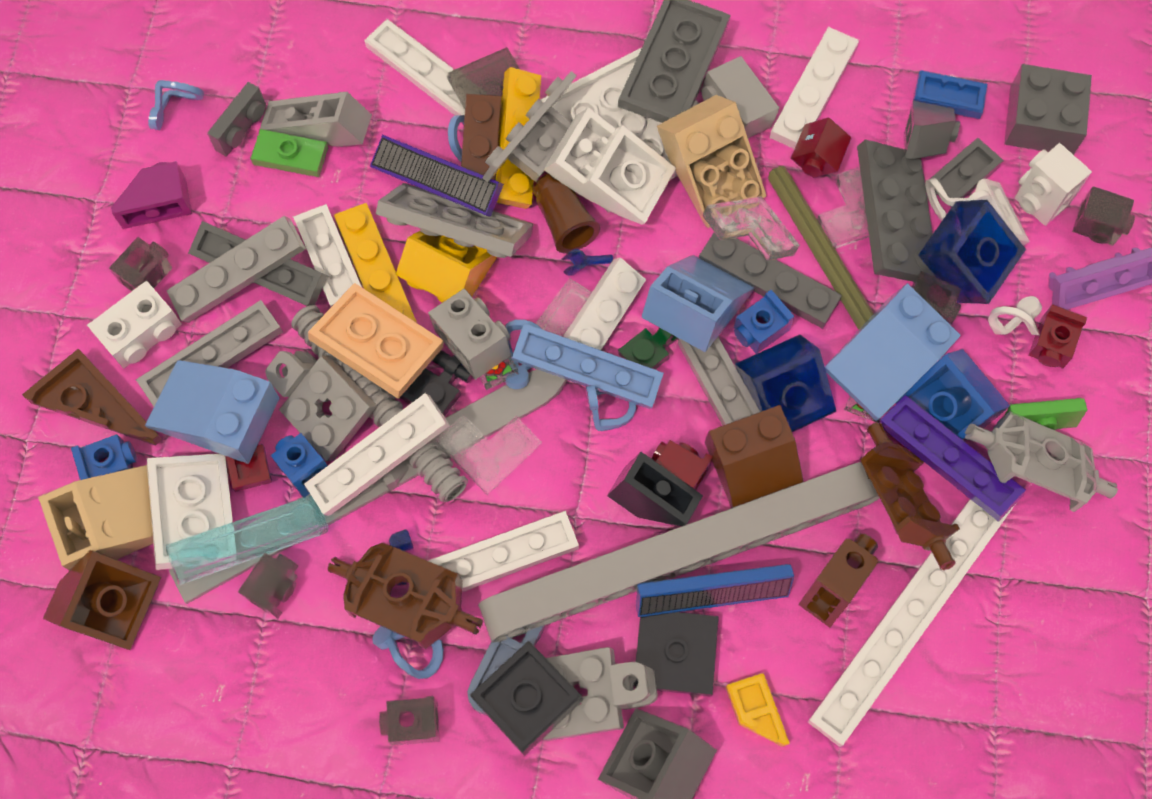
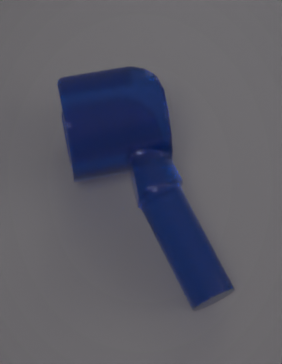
M573 249L561 258V260H570L574 264L565 269L564 274L573 276L585 266L610 264L613 261V255L586 256L580 249Z
M405 529L391 535L389 539L390 546L405 552L414 549L408 530ZM400 582L397 586L407 585V582Z

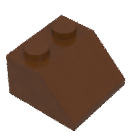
M780 405L708 432L704 443L709 455L713 456V465L731 508L804 482L796 441Z

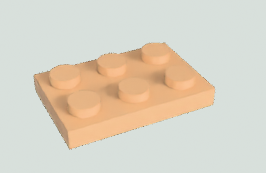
M356 283L308 331V338L311 342L398 399L442 350L444 341Z

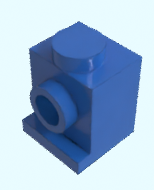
M770 290L765 294V297L736 317L734 333L744 347L750 346L755 354H758L790 331L795 316L777 295ZM761 317L766 324L759 323L757 319Z
M300 433L296 437L289 435L282 438L276 444V452L270 456L301 496L305 498L310 492L304 483L328 465L303 434Z
M117 434L81 448L78 445L71 448L80 480L134 468L133 463L137 462V456L130 441L124 442ZM108 458L106 461L100 462V460Z

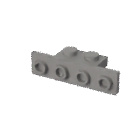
M571 71L564 80L557 77L545 92L549 96L544 103L538 99L525 115L530 120L524 126L518 122L505 139L510 143L503 150L500 146H497L485 161L490 166L483 176L486 182L490 181L508 159L535 182L545 171L543 169L571 125V122L557 112L553 106L577 76Z

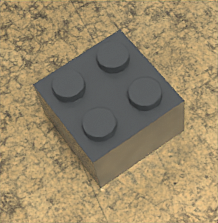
M1022 64L1010 86L1004 145L1039 151L1045 149L1049 152L1061 143L1074 155L1087 135L1092 75Z

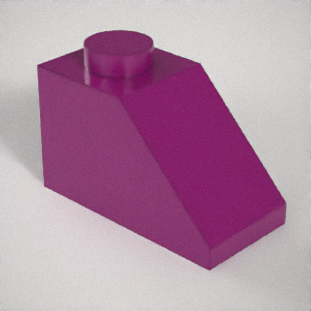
M177 161L170 163L160 162L139 171L111 207L112 214L122 229L192 214L186 178Z

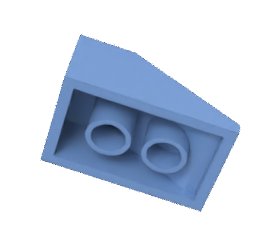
M907 283L884 302L827 363L823 370L877 421L947 352L961 335Z
M177 360L145 426L249 464L280 397L270 381L235 369Z

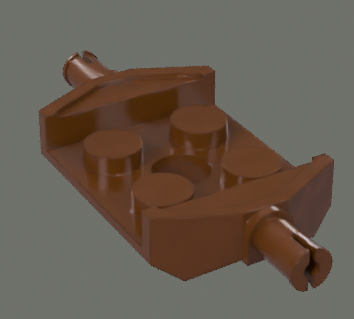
M873 423L867 428V432L870 434L876 447L872 448L861 458L860 463L880 497L896 534H898L901 542L922 546L924 550L931 551L940 570L952 568L956 561L953 559L945 543L960 527L958 524L941 523L939 511L930 503L923 490L924 484L921 478L914 473L924 462L914 453L899 444L893 443L887 436L882 423Z
M382 542L370 547L358 562L354 561L353 564L333 557L331 561L334 565L331 563L328 565V572L347 580L343 594L344 609L351 617L356 618V616H359L416 641L424 649H427L452 627H460L474 635L479 633L477 627H482L483 620L481 618L465 613L461 609L463 580L458 573ZM400 582L409 583V590L404 596L399 598L391 597V591L396 584Z

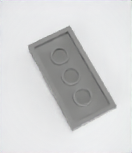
M402 183L378 200L376 209L377 215L386 217L387 221L400 226L408 224L418 227L426 235H443L454 239V242L458 245L481 247L487 249L490 255L500 258L512 257L531 237L534 225L533 223L494 211L491 217H488L429 191Z

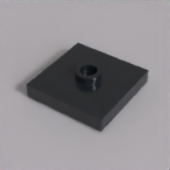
M674 612L640 617L636 662L654 670L657 691L712 697L719 616ZM638 680L634 682L633 688H637Z
M529 640L470 694L473 701L524 756L584 700L582 695Z

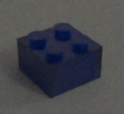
M988 200L956 201L918 256L957 303L989 304L1026 248Z

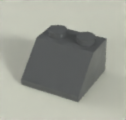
M635 708L598 780L630 799H692L717 750L690 729Z

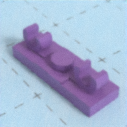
M1135 247L1132 248L1131 254L1125 256L1118 252L1115 253L1114 258L1090 264L1078 270L1068 267L1065 274L1058 276L1054 272L1049 273L1048 286L1053 291L1052 304L1068 310L1151 285L1152 247L1145 250Z

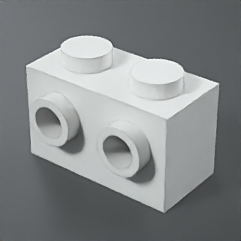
M1059 143L1049 152L1043 149L1029 163L1031 169L1018 182L1022 186L1015 199L1020 203L1025 212L1032 214L1046 226L1071 204L1092 171Z
M145 281L87 326L124 369L130 364L139 362L146 355L147 351L158 342L169 339L182 324L148 281Z

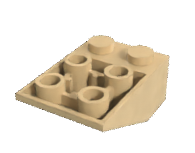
M715 95L657 125L667 157L671 164L676 167L675 172L705 227L709 228L766 197L736 102Z
M147 465L75 481L38 497L61 565L69 571L89 550L117 560L153 544Z

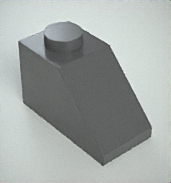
M918 101L912 102L904 131L905 158L916 159L946 153L949 142L955 143L960 127V122L955 120L954 108Z

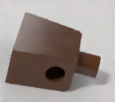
M861 533L854 541L846 538L798 605L825 625L831 627L878 564V559L873 555L878 549L877 542L872 537Z

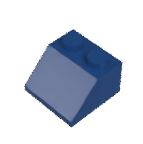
M963 349L945 354L896 402L897 404L906 395L964 442L968 440L965 438V431L970 424L973 423L984 429L1010 406Z

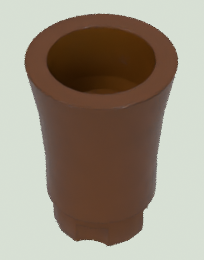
M546 174L537 180L535 187L532 188L533 194L550 229L556 250L560 253H572L593 242L600 232V224L587 211L576 193L550 174Z

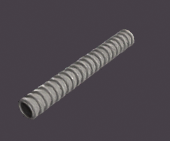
M316 305L302 308L294 316L291 322L292 328L298 331V335L301 338L305 339V343L312 348V351L318 355V358L329 355L377 405L369 418L374 419V424L381 427L401 412L403 405L398 400L395 401V396L309 340L308 331L324 314L320 313V309ZM429 441L406 460H410L409 464L412 468H417V474L424 477V482L427 485H432L431 490L433 493L439 494L441 502L452 501L465 490L468 480L466 477L460 476L458 468H452L453 462L450 459H445L446 454L441 450L438 451V445L435 442Z

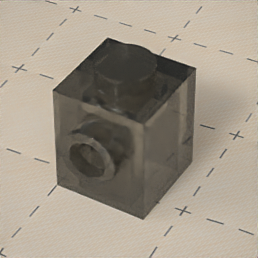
M1092 186L1080 204L1072 232L1089 237L1096 243L1114 245L1122 234H1129L1134 224L1135 215L1130 214L1134 200Z

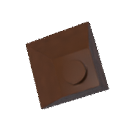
M89 550L59 581L43 619L66 629L130 650L161 577Z

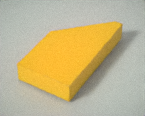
M764 673L726 685V691L740 726L782 747L790 744Z

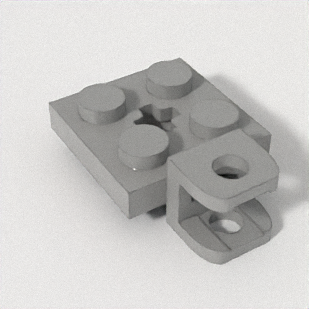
M280 351L265 370L266 377L273 387L283 397H289L279 409L280 412L303 434L326 461L336 459L377 407L329 355L320 356L316 360L306 351H296L294 354L288 351ZM282 364L286 365L282 369L284 378L279 373V368ZM331 401L332 404L329 408L332 412L331 416L324 415L322 410L323 402Z
M610 647L546 658L573 687L579 683L581 688L587 689L588 696H584L581 704L571 711L543 740L551 741L624 729L622 709L644 707L657 700L658 694L654 670L637 662L616 664L614 649ZM638 680L637 688L633 689L634 682Z

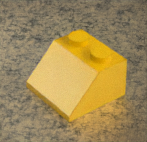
M418 231L407 238L395 275L406 280L409 286L425 290L437 296V299L443 303L463 289L472 297L497 257L490 255L487 249L481 247L461 246L456 244L452 238L443 235L429 236Z

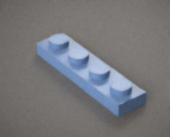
M526 323L523 324L511 358L515 362L586 387L594 385L597 391L648 409L653 407L664 374L655 369Z

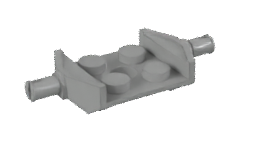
M1009 411L1002 417L992 431L983 429L973 423L965 431L966 439L982 444L988 449V455L1000 482L1006 483L1013 476L1019 477L1069 498L1071 502L1069 507L1073 512L1084 506L1095 492L1111 499L1118 491L1116 483L1099 477V472L1095 469L1091 447Z

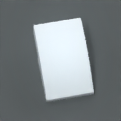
M588 107L575 116L543 170L591 202L642 225L647 221L676 167L626 127L621 125L615 129Z

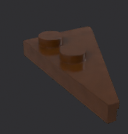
M79 348L22 394L31 404L155 446L163 440L155 430L145 426L146 421Z

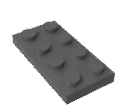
M664 0L618 99V107L661 123L692 108L727 29L731 15L690 0Z
M864 140L857 145L874 274L931 285L939 280L921 158L908 159L905 158V150L902 148Z

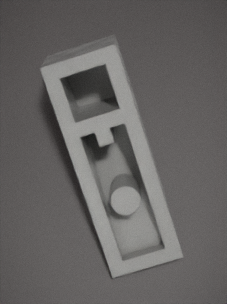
M348 92L269 101L260 129L325 141L328 146L334 147L361 145L364 142L372 114Z

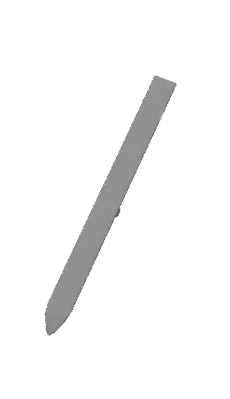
M538 369L528 373L529 382L524 388L512 389L505 385L446 417L450 427L433 438L431 442H435L438 445V451H443L446 454L445 459H449L547 405L561 392L567 380ZM405 459L330 516L322 513L311 494L305 498L301 497L234 534L237 554L236 563L173 568L169 572L184 602L188 604L419 476L417 468H412L409 464L410 460Z

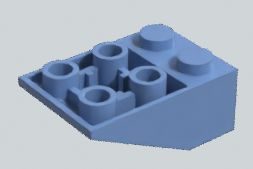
M691 255L667 266L650 286L641 318L706 352L749 298L755 287Z

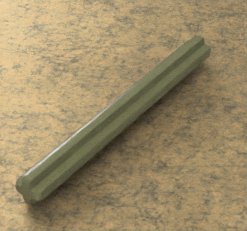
M779 166L769 172L768 180L834 290L842 295L840 300L859 330L874 312L786 167Z

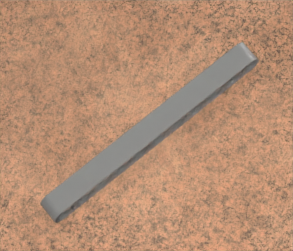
M858 462L493 595L481 601L478 606L491 642H501L507 639L506 635L509 638H513L539 626L548 625L637 592L639 583L672 579L874 503L880 497L871 480L868 479L863 466Z

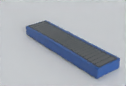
M791 564L639 583L635 607L638 617L786 598L790 594L794 573Z

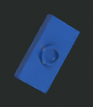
M920 70L917 76L913 101L954 108L957 115L980 119L984 109L988 84Z

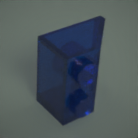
M800 334L735 363L736 369L759 411L762 412L780 405L792 432L837 412L820 349Z

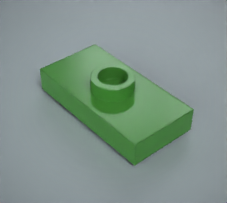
M260 129L250 159L253 165L319 177L328 151V145L325 141Z
M1081 398L1011 404L1006 414L1010 411L1050 429L1057 430L1077 427L1087 412L1085 400Z

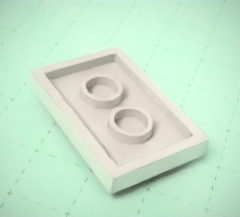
M206 454L147 458L156 570L236 563L237 554L225 455Z

